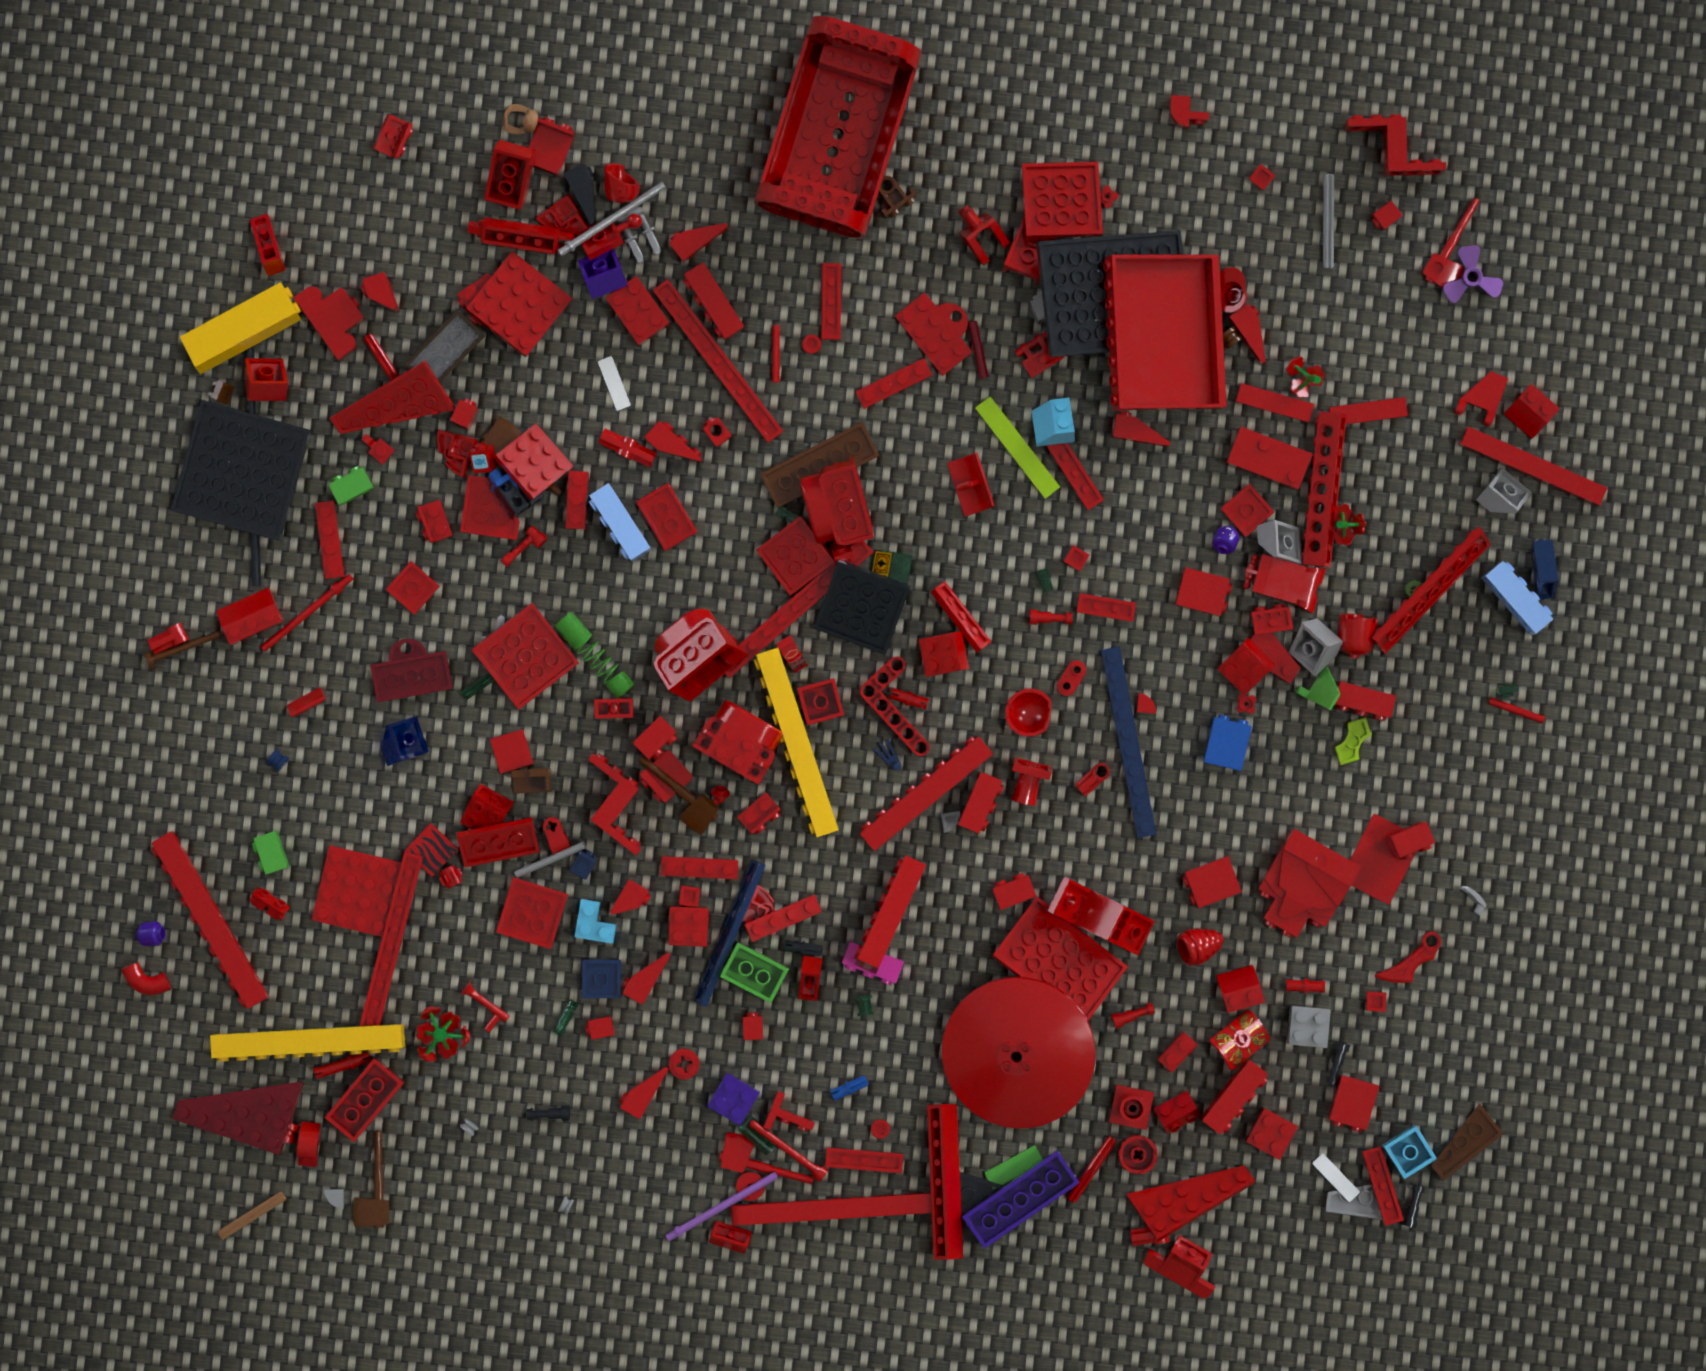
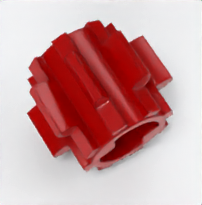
M455 865L439 872L441 877L438 879L442 886H446L447 889L463 881L461 878L463 874L459 868L456 869Z

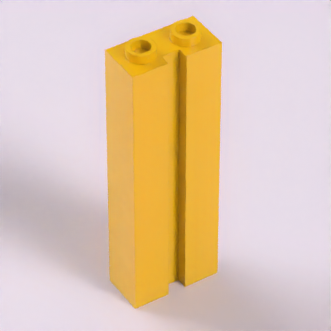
M280 282L180 336L194 367L200 375L299 322L301 318L298 313L301 310L296 302L292 303L291 298L294 296L289 287L285 288Z

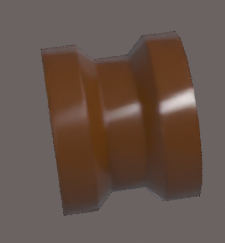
M1235 326L1223 333V340L1226 343L1227 349L1243 339L1236 332L1237 328Z

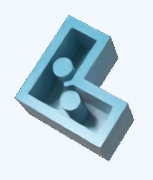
M581 899L575 937L613 944L617 924L598 921L601 902Z

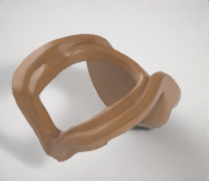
M511 104L504 113V129L506 132L514 135L531 133L537 125L538 114L535 110L529 109L526 106ZM520 111L526 114L522 128H516L508 124L507 117L510 112Z

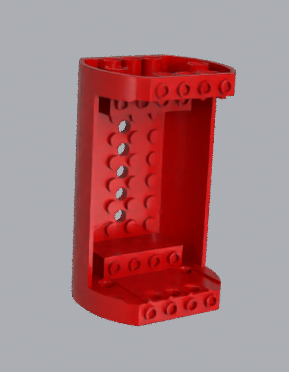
M813 16L754 204L771 214L841 236L856 239L865 238L922 51L904 39L833 17ZM845 94H854L855 100L852 103H847L844 100ZM841 111L849 113L847 121L839 119L838 115ZM834 130H842L844 136L841 139H835L833 137ZM834 147L838 150V154L836 157H829L827 150ZM823 166H830L832 173L828 176L823 175L821 172Z

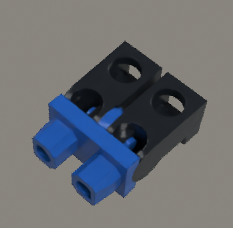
M495 469L488 475L493 484L491 490L493 493L495 492L497 498L503 503L511 520L540 502L544 497L542 492L531 501L508 474L502 476L498 469Z

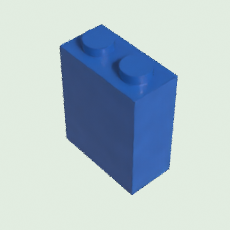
M1219 714L1218 718L1213 717L1203 762L1242 771L1252 726L1248 725V721L1237 719V722L1229 721L1230 717Z

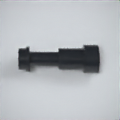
M1335 1041V1052L1332 1059L1333 1066L1330 1076H1326V1083L1337 1085L1339 1082L1337 1076L1340 1066L1343 1065L1346 1052H1349V1044Z
M561 1105V1107L548 1108V1110L527 1109V1120L534 1121V1118H548L569 1121L570 1106Z
M1414 1184L1411 1205H1408L1406 1216L1403 1217L1404 1221H1402L1401 1225L1416 1229L1418 1223L1416 1219L1419 1212L1418 1205L1422 1192L1425 1193V1187Z

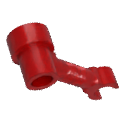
M533 525L526 531L527 537L523 542L500 561L508 567L527 546L532 543L536 548H539L548 540V537L543 532L540 533Z

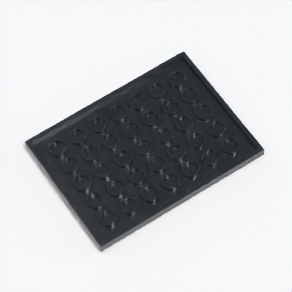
M1181 230L1036 242L1049 357L1110 352L1107 346L1109 331L1106 327L1108 310L1105 307L1107 291L1104 288L1106 271L1103 269L1105 257L1110 255H1184Z

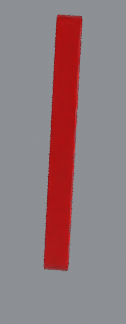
M931 1192L731 1206L732 1225L932 1213Z

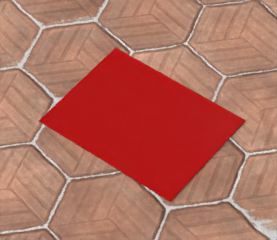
M1374 813L1350 861L1362 867L1351 886L1390 905L1414 856L1405 860L1394 857L1386 836L1404 828Z

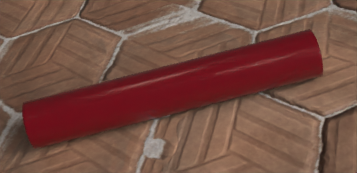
M968 322L979 379L987 378L989 375L978 322Z

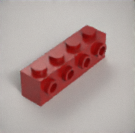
M704 262L684 274L686 279L683 282L689 290H694L696 294L693 296L699 306L703 305L706 309L704 315L709 322L713 321L716 328L714 330L719 338L723 337L726 341L745 329Z

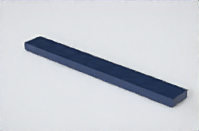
M754 859L750 862L694 997V1002L707 1007L766 866Z

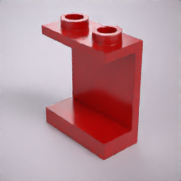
M538 118V125L529 145V148L536 150L533 167L559 177L575 132L572 131V127L566 124L559 126L554 124V120L550 118Z

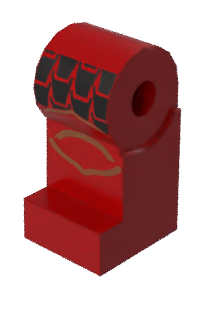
M791 635L776 643L794 673L808 666Z

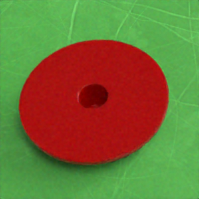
M754 1172L742 1174L736 1183L737 1193L761 1180L762 1177ZM765 1186L743 1199L747 1201L757 1200L764 1193Z

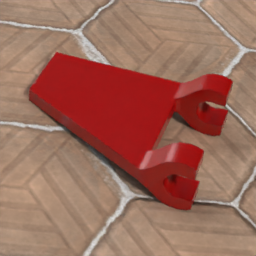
M1492 371L1489 372L1459 399L1454 413L1461 416L1467 403L1487 411L1482 424L1490 427L1509 378Z

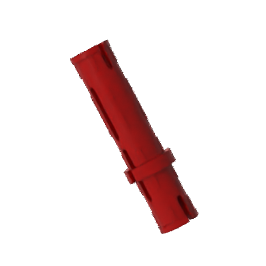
M369 1050L362 1052V1054H350L347 1058L313 1068L316 1079L318 1080L319 1078L350 1068L353 1070L356 1069V1066L371 1062L372 1058L369 1056Z

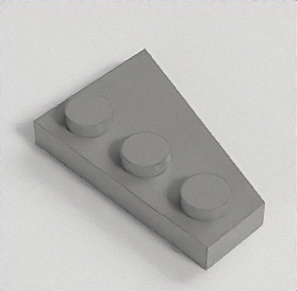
M1372 1185L1356 1187L1360 1193L1350 1202L1338 1190L1327 1193L1325 1212L1382 1220Z

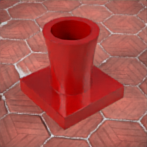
M1014 757L1012 771L1019 772L1020 775L1010 799L1018 803L1035 806L1037 805L1040 778L1050 780L1052 766Z
M1116 1084L1109 1123L1147 1130L1154 1092ZM1130 1105L1136 1106V1110L1134 1112L1129 1111Z

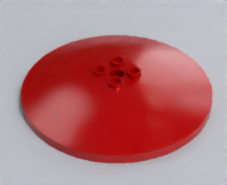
M1005 977L979 986L957 1005L949 1018L943 1035V1067L953 1092L974 1114L988 1122L1003 1127L1033 1128L1059 1119L1068 1113L1082 1098L1089 1086L1095 1067V1040L1083 1011L1062 990L1034 978ZM1019 1052L1022 1055V1059L1020 1061L1013 1060L1012 1053Z

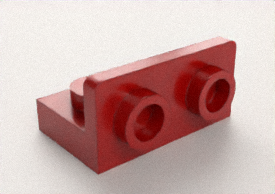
M440 499L417 507L416 516L419 523L423 522L425 529L422 532L426 541L429 540L432 544L453 536Z
M1285 604L1273 605L1274 609L1266 610V607L1254 608L1255 612L1250 613L1254 635L1293 630L1290 606L1285 607Z
M765 792L737 818L751 834L755 832L758 835L766 828L764 824L768 820L773 822L780 816L779 811L781 809Z

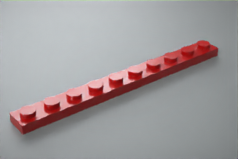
M667 279L653 290L655 295L765 440L769 443L783 433L781 427L671 282Z
M865 541L856 542L850 547L854 558L848 559L846 562L859 566L874 552ZM833 563L738 645L748 655L725 673L729 678L826 595L837 565L836 563Z
M404 852L359 1026H376L381 1024L423 856Z

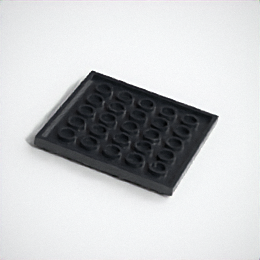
M201 399L171 511L281 541L312 430Z

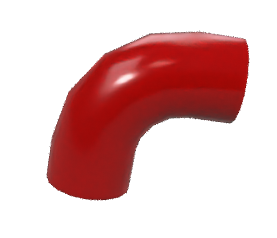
M139 962L121 969L130 987L140 994L153 996L172 989L165 972L156 976H147L142 971Z

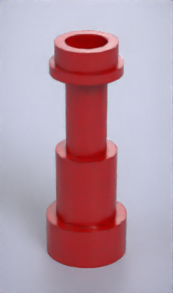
M1030 609L1029 625L1051 622H1066V625L1072 624V613L1051 614V612H1038V610Z
M1146 1003V1007L1134 1011L1131 1009L1120 1014L1117 1012L1112 1014L1111 1017L1115 1028L1118 1029L1123 1027L1124 1024L1135 1021V1018L1146 1014L1152 1016V1014H1155L1152 1003Z

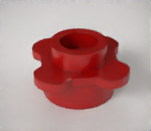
M1108 185L1104 186L1100 193L1101 203L1105 208H1111L1114 200L1119 198L1118 193L1113 192Z
M1238 695L1239 703L1236 710L1239 713L1248 712L1253 714L1255 712L1254 702H1256V697L1254 695Z

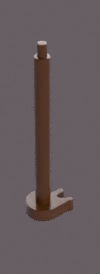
M224 631L214 632L151 656L150 652L144 654L150 670L156 669L155 661L220 638L221 635H224Z

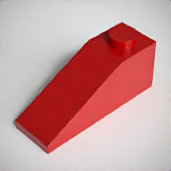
M268 213L250 219L261 262L267 276L286 271Z
M727 223L687 230L682 233L677 232L670 238L671 242H669V245L684 263L729 229Z
M1248 303L1229 316L1228 319L1237 328L1236 331L1243 337V341L1260 365H1262L1266 360L1260 320L1258 318L1260 314L1254 306H1250Z
M1121 411L1120 414H1116L1112 438L1163 447L1170 446V442L1138 418L1132 416V413Z
M666 953L633 975L631 979L627 978L621 987L624 989L623 994L643 1005L669 960L671 953Z
M664 1067L631 1089L628 1094L624 1092L619 1101L622 1104L620 1108L640 1119L669 1068Z

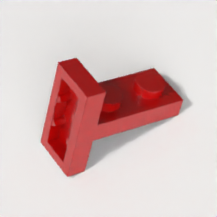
M778 1091L764 1128L771 1130L775 1118L778 1116L780 1117L779 1121L788 1125L790 1122L798 1124L796 1128L805 1132L808 1129L812 1130L815 1124L814 1121L780 1108L785 1093Z

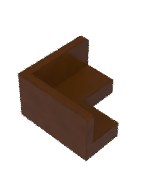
M551 769L511 771L515 794L552 792Z

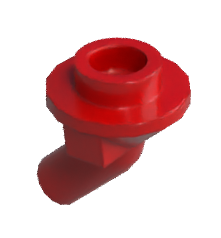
M724 786L712 788L711 794L715 797L712 801L716 805L724 803V800L730 796V791Z

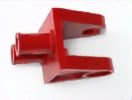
M965 205L958 211L967 224L966 228L958 234L983 266L990 260L975 239L978 237L977 234L983 229H989L1004 249L1011 246L1006 235L991 215L984 213L978 218L973 208H969L968 205Z

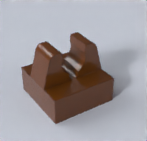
M219 380L214 381L212 385L215 386L213 392H209V396L228 405L235 387Z

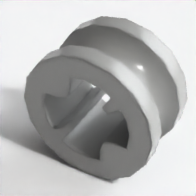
M465 1118V1123L461 1124L460 1127L471 1136H474V1131L479 1128Z
M565 1196L558 1212H564V1215L567 1216L574 1200H568Z

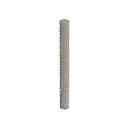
M584 841L518 869L514 871L517 878L584 850L586 849V844Z

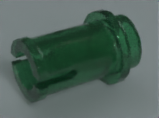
M1047 568L1036 571L1037 575L1035 576L1039 579L1042 593L1054 590L1049 576L1051 572Z

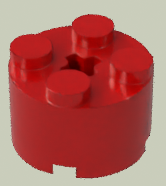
M1134 1134L1121 1142L1118 1149V1158L1121 1165L1128 1172L1144 1174L1149 1172L1156 1164L1157 1148L1148 1137ZM1135 1150H1142V1157L1140 1159L1138 1157L1133 1158Z

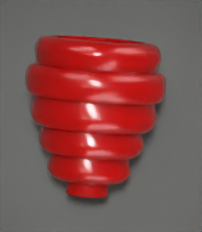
M1187 929L1177 937L1179 955L1187 966L1202 965L1211 956H1214L1221 949L1222 943H1224L1222 934L1220 932L1217 933L1214 929Z

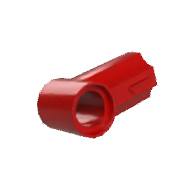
M181 623L175 624L167 628L165 632L148 639L149 646L154 655L189 641Z
M1103 762L1097 763L1075 783V786L1086 797L1110 775L1109 766ZM1099 766H1104L1107 769V774L1103 777L1096 774V769Z
M1148 1227L1130 1229L1132 1246L1170 1242L1169 1235L1157 1242Z

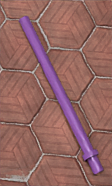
M773 1172L680 1227H674L675 1230L665 1235L667 1240L671 1241L678 1236L682 1237L686 1231L778 1179V1175L776 1172Z

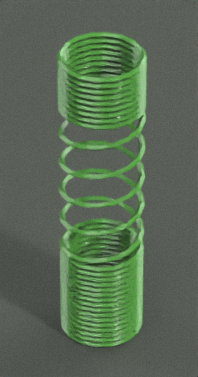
M570 612L554 628L571 645L573 650L578 648L577 654L592 647L585 655L583 661H588L598 655L590 665V669H594L604 663L596 676H601L611 670L604 679L603 684H607V689L614 694L616 699L620 698L635 682L628 677L629 675L625 671L606 681L618 664L599 674L612 656L592 667L605 649L586 659L599 643V641H596L579 652L592 636V633L585 628L586 626L580 622L573 612Z

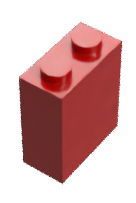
M1185 567L1175 605L1220 617L1221 613L1225 614L1227 602L1224 601L1226 594L1230 595L1232 584L1229 583L1230 579Z
M1229 856L1184 872L1185 876L1182 877L1186 888L1190 887L1192 892L1189 895L1193 906L1196 905L1197 908L1242 892Z
M1340 1074L1328 1119L1332 1120L1331 1124L1343 1127V1124L1350 1125V1130L1361 1132L1362 1129L1367 1130L1379 1086Z

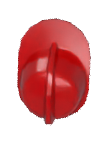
M1236 267L1223 269L1220 272L1221 306L1223 311L1233 313L1242 308L1247 301L1248 294L1243 273Z

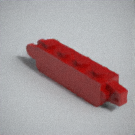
M485 217L484 220H479V222L469 221L467 229L468 233L477 234V237L481 238L480 241L485 244L555 254L558 249L566 245L565 243H559V240H574L572 233L561 232L559 228Z

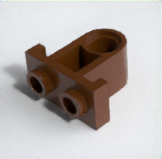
M883 177L881 185L884 182H890L892 189L885 191L880 186L879 194L890 208L887 211L885 208L882 209L881 213L885 219L889 216L893 218L900 213L899 209L901 207L912 205L916 201L914 198L917 197V194L912 188L909 190L910 195L906 196L893 177Z

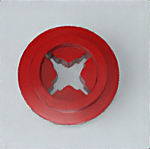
M679 1049L670 1057L669 1069L679 1079H690L699 1070V1058L696 1053L689 1049ZM682 1056L685 1058V1061L693 1062L687 1065V1072H685L683 1067H676V1065L682 1062Z

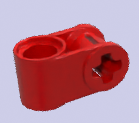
M556 817L547 818L543 823V830L552 853L555 854L571 847L559 819ZM549 821L557 824L555 831L547 828Z

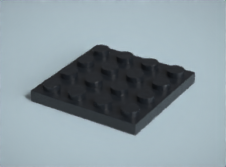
M838 560L814 629L886 655L911 585L846 561Z

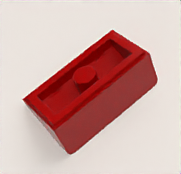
M317 688L289 703L287 708L290 716L296 717L326 701L327 698L322 689Z
M715 1221L709 1243L745 1254L752 1232Z

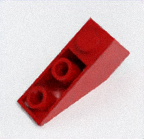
M659 421L644 437L659 452L700 463L703 461L700 458L702 454L695 447L690 449L686 445L688 441L681 434L676 436L672 432L674 428L666 421L664 423Z

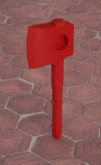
M1473 198L1468 205L1467 210L1440 254L1433 253L1421 273L1426 277L1425 280L1427 282L1434 283L1443 289L1446 283L1460 280L1465 267L1448 258L1472 214L1476 211L1480 202L1477 198Z
M726 1132L724 1150L721 1151L719 1161H722V1168L743 1173L745 1168L769 1174L776 1172L778 1176L812 1184V1176L749 1159L756 1140L741 1134Z

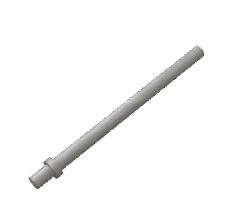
M660 182L574 240L567 241L565 246L557 250L559 255L562 257L569 251L573 252L577 246L666 188L664 183Z

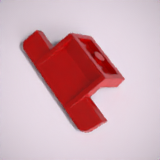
M1181 1235L1176 1238L1167 1257L1149 1249L1144 1259V1264L1201 1298H1208L1216 1287L1200 1278L1210 1261L1212 1253Z

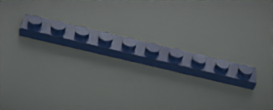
M1120 646L1101 650L1137 838L1157 835Z

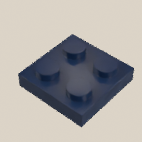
M582 960V998H621V960Z

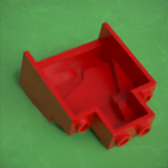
M1291 829L1257 888L1261 890L1259 894L1267 899L1273 897L1272 902L1262 917L1266 920L1264 924L1273 929L1276 926L1283 930L1281 933L1289 938H1292V936L1298 937L1308 918L1311 919L1309 923L1318 928L1321 925L1326 927L1362 867L1300 831Z

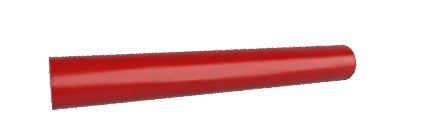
M772 325V383H780V325Z
M1490 697L1488 702L1489 705L1542 724L1545 716Z

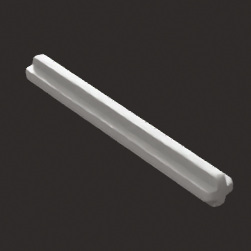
M1325 174L1323 181V268L1332 269L1334 267V175Z

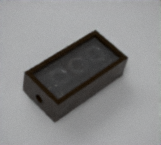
M457 309L404 364L411 369L426 360L439 382H441L485 335Z

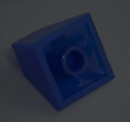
M417 716L386 725L381 750L387 766L429 752Z

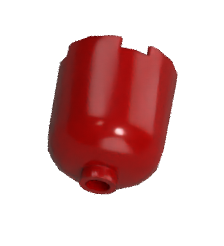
M1340 613L1338 637L1343 641L1340 650L1348 653V657L1359 659V655L1370 653L1374 646L1372 636L1377 629L1378 618H1364V615Z

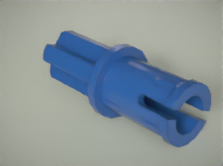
M861 1076L850 1082L845 1081L846 1084L833 1090L831 1089L830 1092L834 1100L837 1101L849 1094L853 1095L854 1092L867 1087L869 1083L865 1076Z

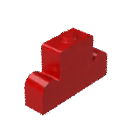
M311 286L293 297L339 361L355 351L357 347L356 339L351 334H348V332L362 323L365 317L357 308L360 304L354 296L350 298L343 288H339L324 299L322 292L318 288Z

